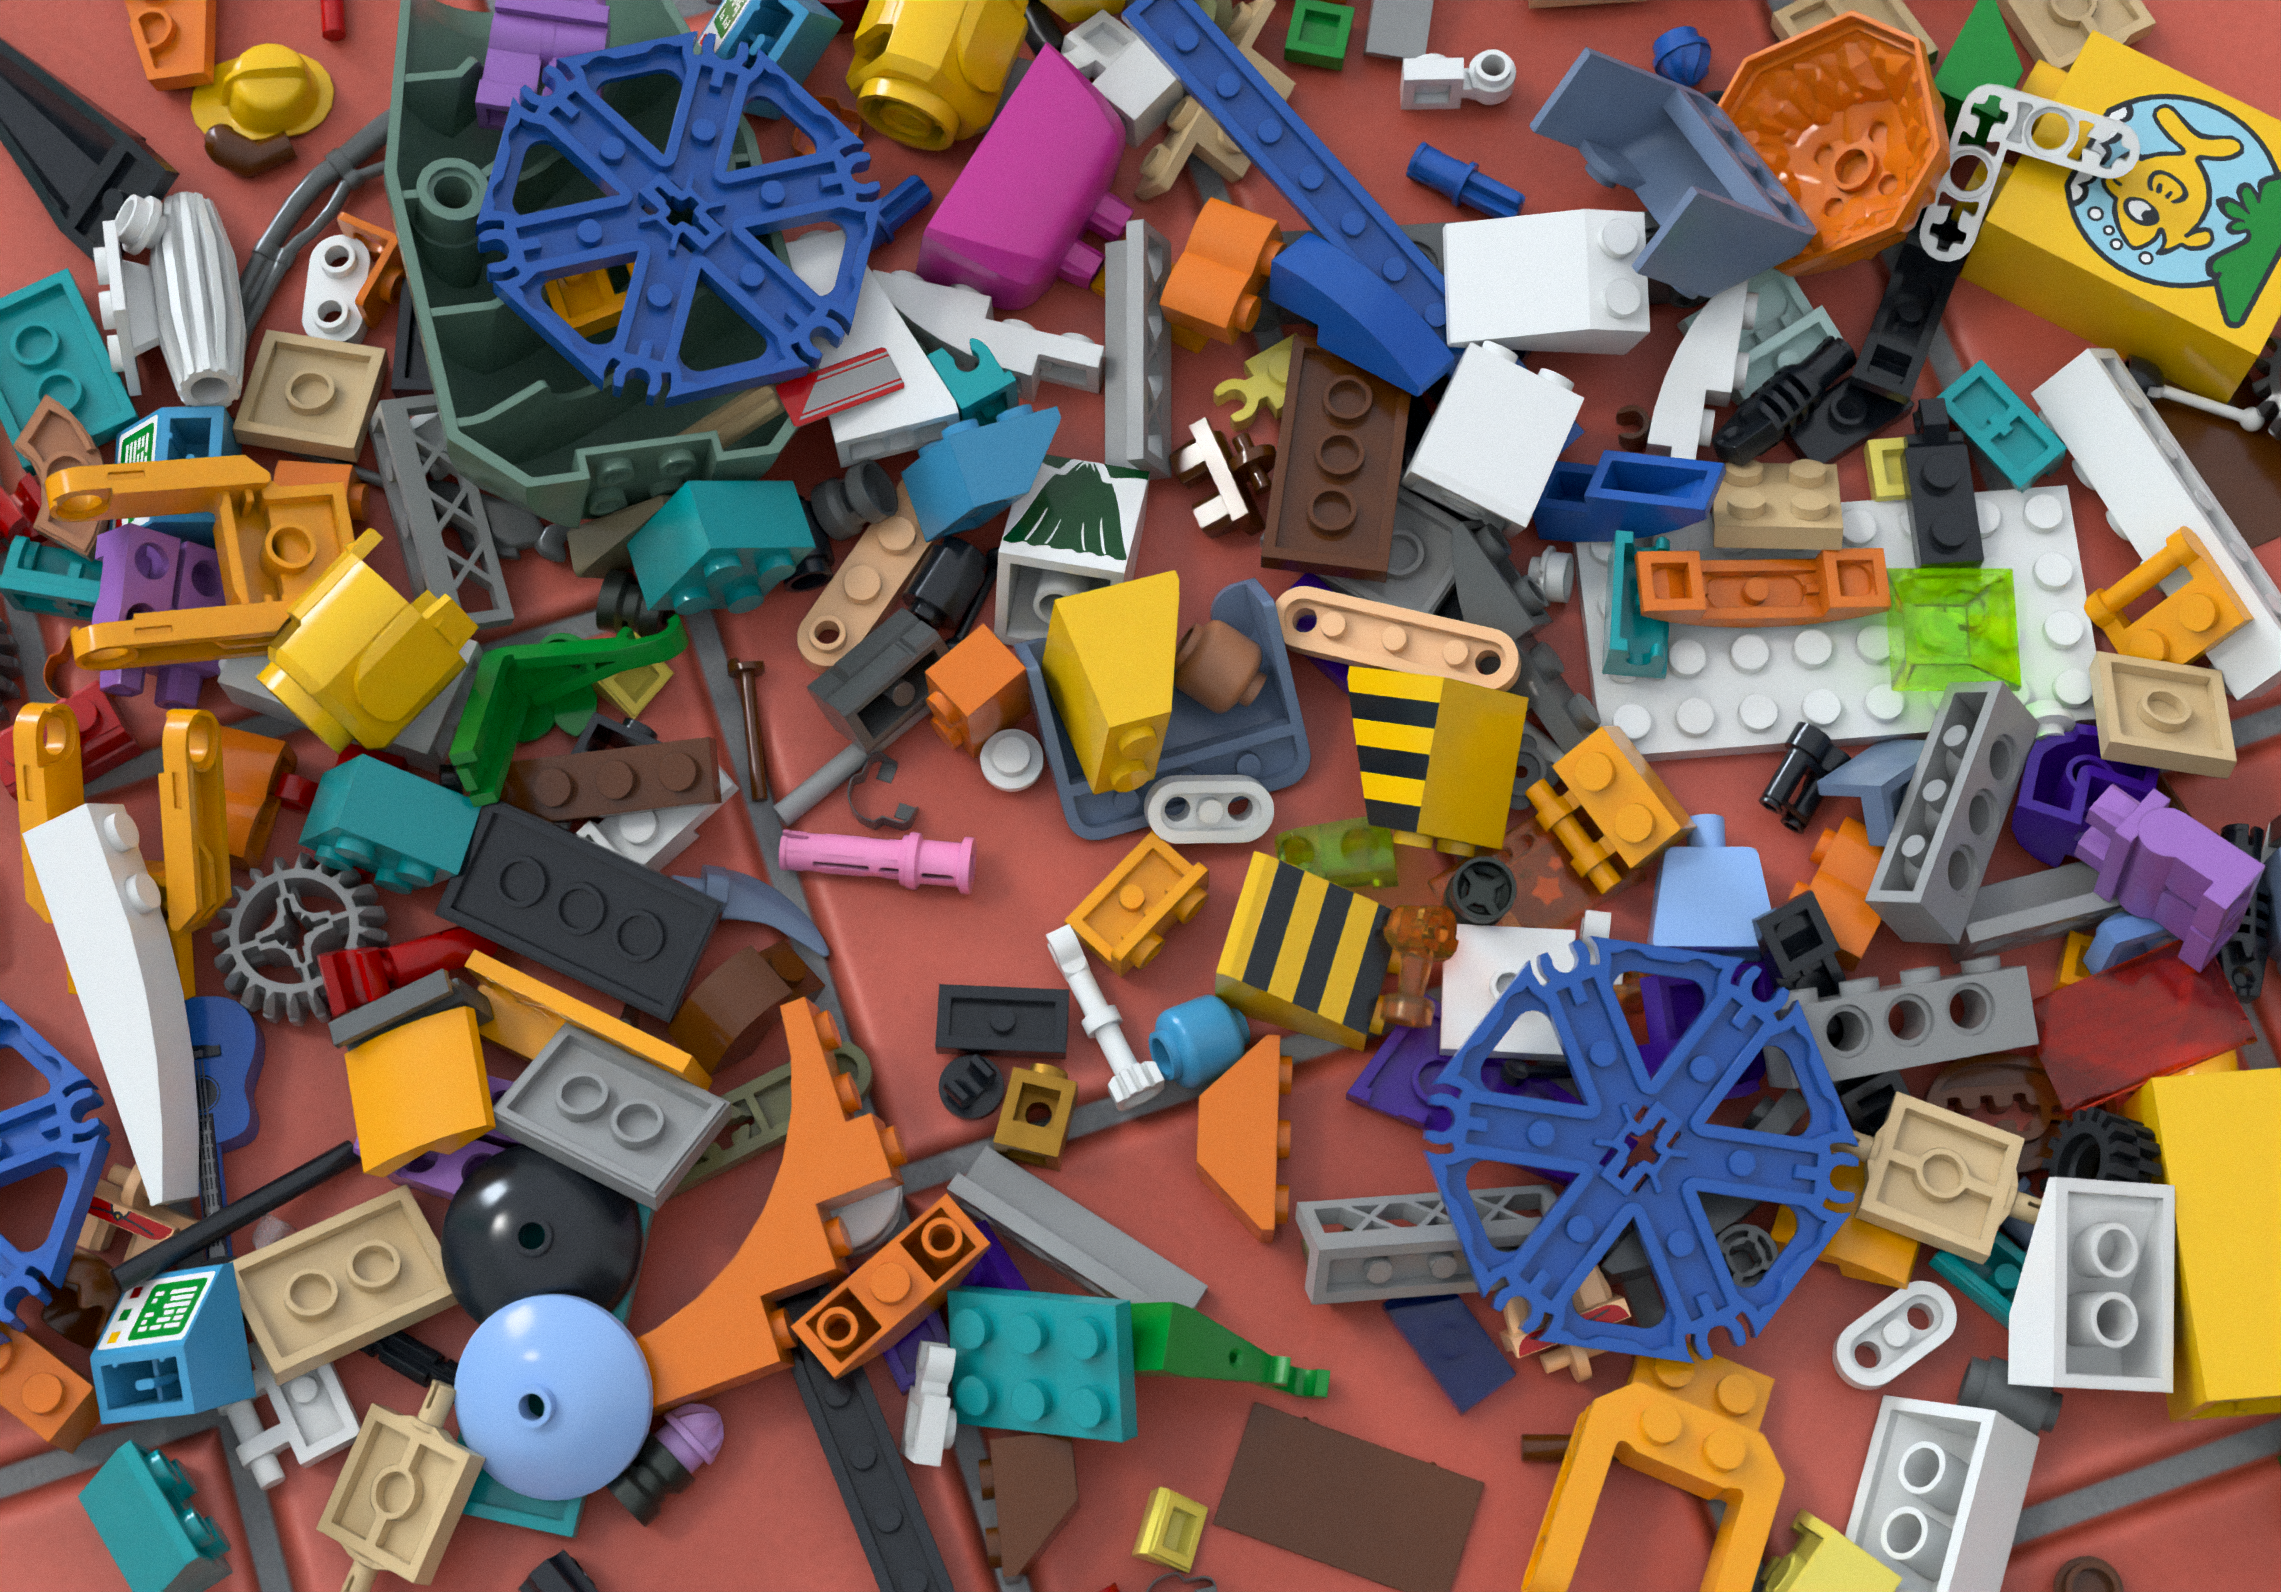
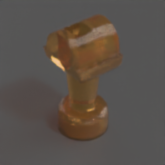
M1399 905L1390 913L1387 926H1383L1385 939L1391 948L1400 953L1398 992L1388 993L1384 996L1380 1019L1400 1026L1429 1029L1432 1028L1435 1005L1430 999L1424 998L1433 962H1445L1457 950L1459 940L1456 939L1457 921L1453 911L1445 905Z

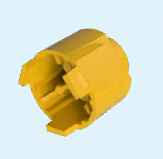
M870 0L853 39L855 55L845 78L851 92L857 98V112L866 123L883 135L902 144L924 150H944L949 148L954 140H964L985 132L991 124L1028 32V22L1024 14L1029 0Z
M370 528L356 541L346 543L343 546L346 551L286 610L287 614L291 617V621L268 645V659L271 662L256 677L268 691L338 755L354 739L367 751L386 750L468 666L467 662L458 652L479 628L447 594L438 599L427 589L410 604L362 560L383 539L376 530Z

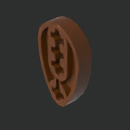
M1981 1054L1960 1058L1943 1069L1931 1083L1922 1100L1947 1109L1948 1105L1954 1106L1955 1113L1966 1117L1973 1115L1980 1107V1103L1986 1104L1988 1113L1993 1115L2005 1113L2012 1106L2013 1101H2018L2022 1112H2032L2034 1119H2031L2024 1126L2023 1131H2018L2016 1122L2010 1119L2001 1120L1994 1126L2025 1138L2016 1167L2018 1179L2023 1176L2027 1177L2046 1171L2041 1169L2043 1158H2052L2054 1150L2047 1147L2051 1137L2061 1139L2063 1135L2058 1126L2065 1119L2073 1122L2072 1115H2056L2052 1112L2067 1110L2078 1101V1097H2083L2086 1107H2095L2117 1114L2116 1101L2112 1093L2104 1085L2072 1068L2043 1059L2014 1054Z

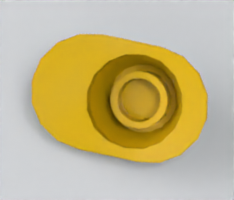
M265 43L253 46L241 54L239 58L217 64L214 67V84L196 86L194 89L191 111L195 124L204 134L216 124H227L233 127L236 132L254 141H260L284 130L287 136L291 137L308 133L323 123L332 109L334 88L330 75L319 62L301 53H297L284 45Z

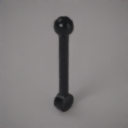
M994 547L986 554L988 560L985 572L986 579L967 608L954 636L945 641L949 650H952L968 636L997 578L998 551L1000 547Z
M1515 1058L1508 1059L1500 1071L1503 1081L1513 1087L1522 1086L1526 1079L1573 1078L1568 1065L1527 1066L1524 1062Z

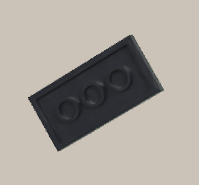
M499 799L496 803L483 805L459 874L450 878L434 914L657 1018L672 1023L683 1003L728 903Z

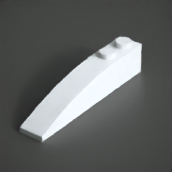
M85 803L22 833L150 1204L151 1206L189 1201L199 1196V1119L194 1056L183 989L167 926L160 909V891L155 881L147 872L138 846L140 837L137 826L127 814L124 804Z

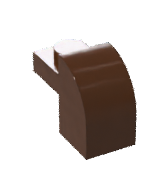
M785 940L760 952H757L750 945L721 964L692 992L677 1013L667 1032L686 1053L696 1059L711 1077L754 1053L771 1025L782 1019L781 1005L802 997H806L813 1003L825 988V984Z

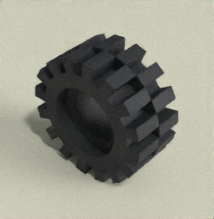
M2087 1107V1111L2079 1109L2072 1113L2073 1122L2065 1119L2058 1126L2063 1135L2061 1139L2052 1136L2047 1147L2054 1150L2051 1159L2043 1158L2041 1169L2049 1171V1175L2047 1178L2040 1180V1191L2045 1192L2049 1177L2151 1184L2152 1177L2161 1176L2162 1169L2161 1164L2152 1162V1159L2161 1154L2159 1144L2152 1142L2155 1134L2150 1128L2144 1127L2143 1123L2095 1107Z

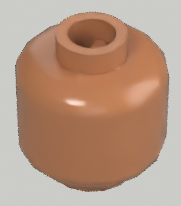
M1211 620L1203 627L1195 622L1176 647L1174 685L1181 692L1218 714L1226 713L1237 702L1248 707L1260 692L1267 678V675L1259 671L1263 658L1262 647L1221 620Z

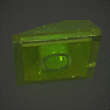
M1886 568L1892 606L1887 612L1892 691H1945L1948 682L2003 681L2011 691H2019L2021 689L2013 568Z

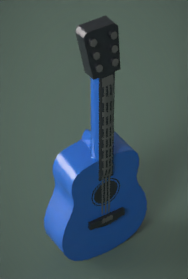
M219 996L191 997L185 1000L194 1056L199 1119V1193L202 1219L228 1206L223 1154L250 1144L258 1134L260 1121L254 1101V1093L264 1065L266 1051L265 1037L256 1019L237 1001ZM231 1234L205 1248L207 1261L201 1262V1267L228 1263L238 1259V1257L233 1256Z

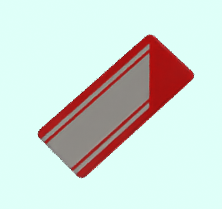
M880 347L807 374V376L781 383L776 386L775 390L793 425L801 427L901 390L905 385L887 350L884 347Z

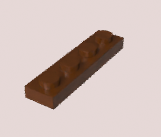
M704 737L511 761L499 799L554 824L722 803L716 739ZM462 784L463 795L469 797L471 791L466 792Z

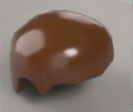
M75 1248L61 1290L49 1282L46 1276H40L38 1282L50 1291L53 1299L48 1306L44 1304L41 1319L67 1340L84 1348H95L122 1295L110 1274V1270L113 1267L101 1257Z

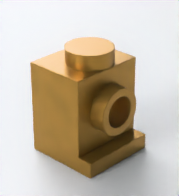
M1033 1063L1030 1066V1070L1013 1067L993 1141L995 1151L1012 1161L1060 1172L1063 1153L1079 1095L1078 1083L1068 1080L1069 1074L1066 1071L1047 1064ZM1037 1108L1047 1110L1051 1114L1050 1122L1044 1127L1029 1124L1026 1119L1032 1110Z

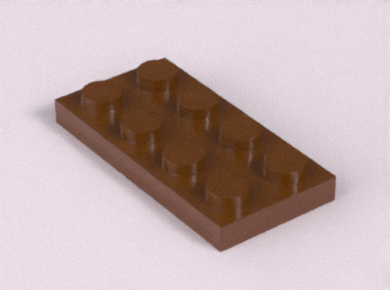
M1294 335L1261 553V567L1386 583L1411 393L1318 346L1316 337Z

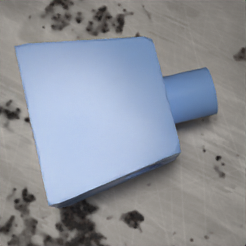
M1716 814L1690 816L1697 828L1686 836L1687 847L1665 848L1659 861L1647 944L1744 958L1745 960L1741 964L1763 961L1752 920L1771 910L1757 850L1752 847H1726L1725 819L1723 816Z

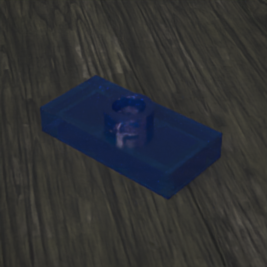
M1458 1294L1394 1298L1382 1304L1385 1314L1460 1416H1463L1515 1378L1516 1372Z

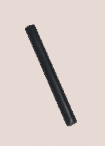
M349 1140L342 1142L110 1270V1274L115 1285L123 1294L359 1164L360 1158L353 1152L354 1145Z

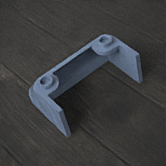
M1584 48L1529 125L1536 134L1577 148L1588 162L1585 170L1601 185L1615 188L1619 184L1632 189L1660 228L1631 266L1637 274L1669 284L1680 294L1690 299H1696L1698 295L1708 298L1714 297L1801 254L1817 233L1812 221L1728 115L1715 102L1692 88L1591 48Z

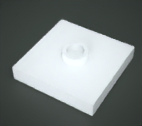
M1445 923L1443 930L1439 1055L1454 1056L1527 961L1530 960L1532 972L1542 986L1546 981L1540 976L1536 967V956L1548 952L1555 969L1564 973L1571 971L1574 966V957L1570 952L1568 944L1575 941V930ZM1528 1011L1521 1014L1487 1057L1566 1062L1550 1021L1545 1015L1536 1011Z

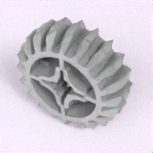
M300 852L294 869H290L283 857L275 856L272 865L273 874L266 877L258 868H250L249 875L255 885L248 891L241 886H231L232 896L238 902L236 908L222 907L217 914V917L229 927L211 933L212 942L217 948L224 950L214 958V964L221 973L229 974L224 980L225 988L232 995L242 994L240 1003L249 1012H256L263 1007V1016L269 1022L276 1024L287 1012L289 1021L294 1026L303 1027L309 1010H312L321 1023H329L331 1016L329 1001L316 956L345 947V949L378 947L380 949L390 946V936L386 931L379 929L388 921V914L382 906L374 905L379 896L371 884L360 885L362 877L355 868H352L351 871L340 872L338 869L321 863L316 867L309 854ZM309 896L328 898L343 905L347 911L334 915L329 910L311 913L302 904L301 898ZM277 909L275 921L270 927L259 932L265 920ZM298 920L309 931L304 935L305 945L302 946L305 959L294 948L299 944L298 934L301 933ZM271 964L275 969L283 966H293L300 974L302 983L285 984L274 982L261 976L257 968Z

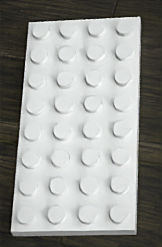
M2068 486L2028 488L2023 493L2017 489L1974 492L1984 562L1978 569L1917 572L1906 499L1875 502V500L1841 502L1844 528L1842 549H1884L1892 606L1889 611L1847 620L1781 627H1708L1669 622L1667 675L1665 679L1602 674L1607 565L1612 542H1572L1592 704L1601 719V724L1597 727L1619 726L1647 762L1788 751L1785 743L1798 722H1805L1817 727L1829 736L1831 743L1836 747L1870 745L1889 739L1926 740L1948 682L2003 681L2024 706L2039 700L2057 701L2074 716L2076 723L2097 726L2089 667L2096 654L2091 619L2084 610L2087 596ZM1709 512L1707 519L1682 529L1635 540V546L1653 547L1656 545V540L1663 536L1670 541V551H1699L1700 560L1815 559L1821 551L1813 549L1714 548L1712 512Z

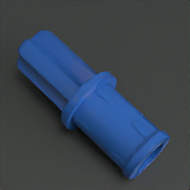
M1424 141L1417 147L1407 167L1406 177L1427 185L1451 198V204L1455 207H1459L1463 202L1495 219L1519 216L1523 209L1525 196L1522 193L1478 172V163L1472 161L1468 165L1442 153Z
M911 175L883 197L870 253L883 243L892 244L895 241L893 232L932 201L933 195L929 187L917 175Z

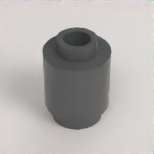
M1990 1355L1988 1360L1972 1356L1959 1388L1956 1405L1996 1410L2037 1436L2039 1430L2052 1432L2060 1412L2063 1394L2053 1391V1387L2008 1384L2007 1360Z

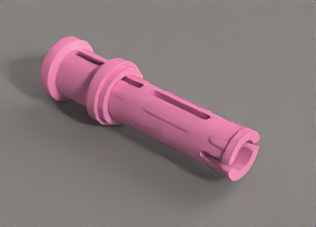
M784 829L783 836L780 839L779 868L784 871H814L827 874L883 877L885 879L899 880L901 886H905L906 889L910 890L918 889L920 884L958 887L960 894L968 895L972 893L977 860V842L975 837H964L963 841L959 843L924 840L922 833L911 832L910 835H904L902 840H887L862 836L807 833Z

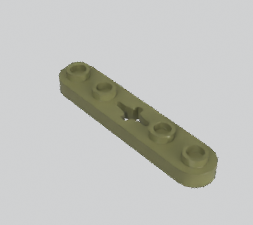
M841 1041L842 1047L833 1050L840 1073L849 1072L862 1102L868 1096L873 1083V1072L869 1059L860 1047L850 1042ZM791 1061L719 1096L731 1102L732 1117L727 1122V1127L735 1124L739 1125L749 1119H754V1124L749 1125L747 1123L739 1127L740 1129L731 1135L734 1145L729 1149L722 1150L717 1142L711 1143L666 1201L786 1142L792 1109Z

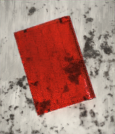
M2178 939L2032 1000L2039 1044L2033 1046L2067 1119L2073 1118L2072 1113L2079 1109L2085 1111L2087 1107H2095L2141 1088L2151 1078L2168 1077L2243 1045H2251L2258 1042L2256 1034L2215 956L2199 973L2178 958L2184 943L2181 939Z

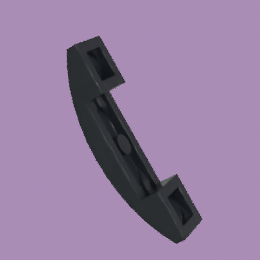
M1927 207L1921 210L1915 227L1910 230L1848 382L1905 405L1908 404L1938 324L1966 258V255H1964L1960 259L1947 262L1938 261L1927 254L1922 247L1919 237ZM1952 209L1949 210L1946 221L1943 224L1933 223L1931 225L1930 232L1939 236L1937 246L1942 249H1949L1953 241L1964 242L1967 233L1960 231L1958 223L1951 220L1954 211Z
M1807 890L1752 920L1757 943L1775 991L1781 987L1786 988L1788 991L1817 987L1818 998L1840 994L1838 983L1846 981L1844 973L1834 955V952L1840 950V947L1812 890ZM1836 1014L1827 1025V1038L1833 1047L1840 1043L1844 1032L1843 1024ZM1899 1070L1833 1082L1852 1130L1874 1137L1877 1131L1884 1125L1891 1100L1896 1092L1911 1096Z

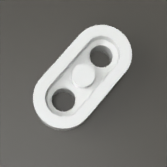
M345 235L328 237L314 248L310 256L302 313V324L305 332L310 337L361 344L367 334L368 326H366L364 319L357 309L355 299L373 269L374 263L366 246L357 238L354 240ZM340 257L349 258L341 267L330 266L334 260ZM330 312H342L341 316L334 322L323 321L324 317Z
M1172 775L1160 779L1150 788L1144 801V814L1155 834L1170 843H1246L1258 839L1268 830L1274 817V803L1264 786L1256 779L1247 775ZM1239 796L1248 798V806L1244 812L1238 815L1228 813V805L1231 800ZM1174 797L1184 798L1186 804L1181 813L1177 815L1165 813V806L1170 799Z
M1914 1281L1909 1283L1907 1290L1898 1289L1847 1326L1839 1334L1832 1350V1360L1836 1372L1843 1381L1857 1389L1875 1390L1885 1386L1951 1336L1957 1322V1311L1954 1301L1942 1287L1928 1281ZM1918 1308L1926 1313L1929 1320L1927 1329L1919 1330L1911 1326L1907 1318L1909 1309ZM1867 1346L1874 1351L1877 1359L1875 1367L1865 1368L1856 1361V1347Z

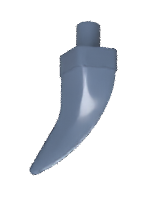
M702 865L700 878L671 876L673 879L728 903L720 920L730 919L768 924L820 956L826 957L829 955V949L813 922L791 900L768 884L747 874L711 865Z

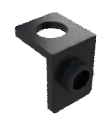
M594 711L571 754L605 750L607 744L614 748H624L663 742L657 740L658 735L654 730L639 721L625 718L621 724Z

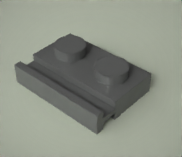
M442 968L329 1022L328 1025L333 1045L337 1048L347 1046L349 1052L359 1045L397 1027L462 1006L475 1008L478 1027L494 1020L487 996L457 977L450 980L448 971Z

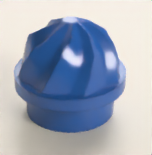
M1692 26L1677 27L1664 33L1654 42L1652 49L1655 57L1652 65L1657 75L1691 88L1700 84V81L1709 73L1708 65L1711 58V46L1705 37L1699 36L1696 28Z

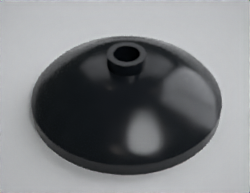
M524 1144L507 1148L493 1155L471 1172L458 1188L449 1205L441 1236L442 1264L450 1289L462 1308L480 1325L503 1307L521 1299L542 1294L576 1296L593 1302L613 1314L623 1303L635 1283L640 1270L644 1248L642 1217L635 1200ZM540 1225L545 1232L544 1242L540 1247L529 1250L523 1243L524 1233L529 1227Z

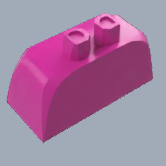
M1048 42L1041 49L927 225L922 236L915 272L925 282L947 287L953 284L968 285L980 294L992 297L993 307L1005 310H1018L1032 305L1053 286L1058 276L1088 290L1104 264L1105 255L1082 242V238L1090 229L1110 242L1119 241L1126 230V221H1131L1134 213L1132 208L1110 193L1126 146V129L1120 117L1103 94Z

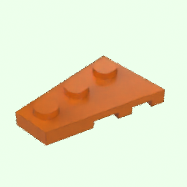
M124 0L131 20L129 26L147 80L157 92L214 84L216 0Z

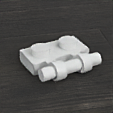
M255 1342L248 1344L249 1354L256 1367V1370L252 1371L256 1397L217 1407L220 1416L227 1415L240 1442V1445L235 1450L243 1468L246 1470L252 1469L260 1489L267 1490L277 1486L286 1479L277 1459V1456L282 1451L292 1447L299 1465L306 1469L353 1445L362 1424L333 1361L277 1386ZM268 1394L280 1423L265 1431L252 1403L257 1398Z

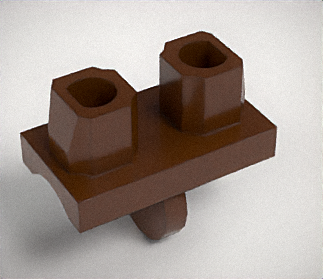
M1206 417L1189 425L1194 439L1186 442L1170 454L1169 459L1181 483L1188 489L1211 477L1216 484L1217 492L1192 505L1193 513L1201 530L1211 539L1233 532L1238 528H1241L1250 536L1264 530L1265 522L1246 482H1251L1256 495H1262L1271 490L1272 483L1267 473L1274 469L1276 459L1275 447L1270 444L1254 446L1249 433H1242L1232 440L1238 453L1234 456L1222 431H1213Z

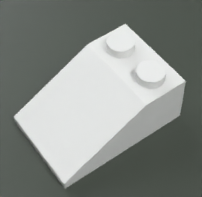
M1579 209L1446 224L1443 227L1447 347L1467 348L1471 342L1482 347L1484 341L1487 340L1509 350L1626 355L1650 333L1648 277L1637 274L1631 266L1646 247L1644 212Z
M2065 1177L2048 1178L2009 1314L2008 1384L2173 1393L2175 1185Z

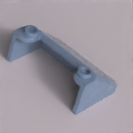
M1255 577L1230 584L1223 588L1212 602L1210 619L1221 620L1262 647L1263 658L1259 671L1267 675L1263 687L1248 707L1237 702L1226 713L1218 714L1178 690L1173 682L1172 711L1155 778L1132 791L1117 792L1112 790L1093 795L1041 671L1047 638H1037L1014 645L1017 659L1026 667L1030 705L1064 817L1075 834L1087 840H1102L1150 826L1144 814L1145 797L1157 781L1168 776L1247 775L1259 781L1268 792L1291 786L1305 775L1310 764L1311 753L1274 599ZM1239 796V797H1236V798H1234L1233 800H1231L1230 803H1233V802H1236V801H1240V800H1243V799H1247V798H1246V797H1243V796ZM1182 797L1170 799L1165 806V813L1168 815L1181 813L1185 808V799Z

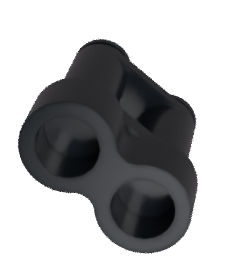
M1798 722L1785 743V747L1788 750L1787 754L1758 801L1766 809L1781 814L1783 817L1780 822L1793 832L1803 834L1804 829L1825 797L1824 795H1819L1817 781L1851 760V757L1834 746L1829 736L1817 727L1805 722ZM1803 775H1805L1806 779L1804 780L1802 791L1796 802L1791 805L1788 801Z

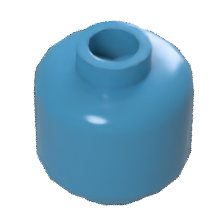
M1211 994L1197 997L1163 1011L1156 1020L1155 1031L1149 1035L1150 1054L1163 1078L1167 1081L1174 1080L1178 1085L1189 1090L1219 1079L1245 1055V1045L1250 1042L1249 1026L1242 1012L1237 1008L1230 1009L1221 998Z

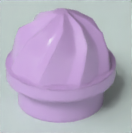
M689 1403L671 1412L668 1411L663 1416L667 1423L654 1436L690 1474L704 1461L708 1465L715 1461L714 1458L719 1452L724 1439V1426L720 1414L714 1408L704 1404Z

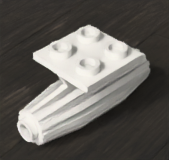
M187 191L178 192L164 198L161 214L167 218V224L160 241L151 249L149 266L123 260L115 220L102 221L105 247L93 248L99 285L110 284V291H102L98 295L104 330L116 329L117 335L107 336L112 373L124 371L129 396L142 395L137 355L160 345L177 394L186 406H225V408L231 406L234 399L238 400L241 395L247 332L236 256L213 201L209 198H203L200 193Z

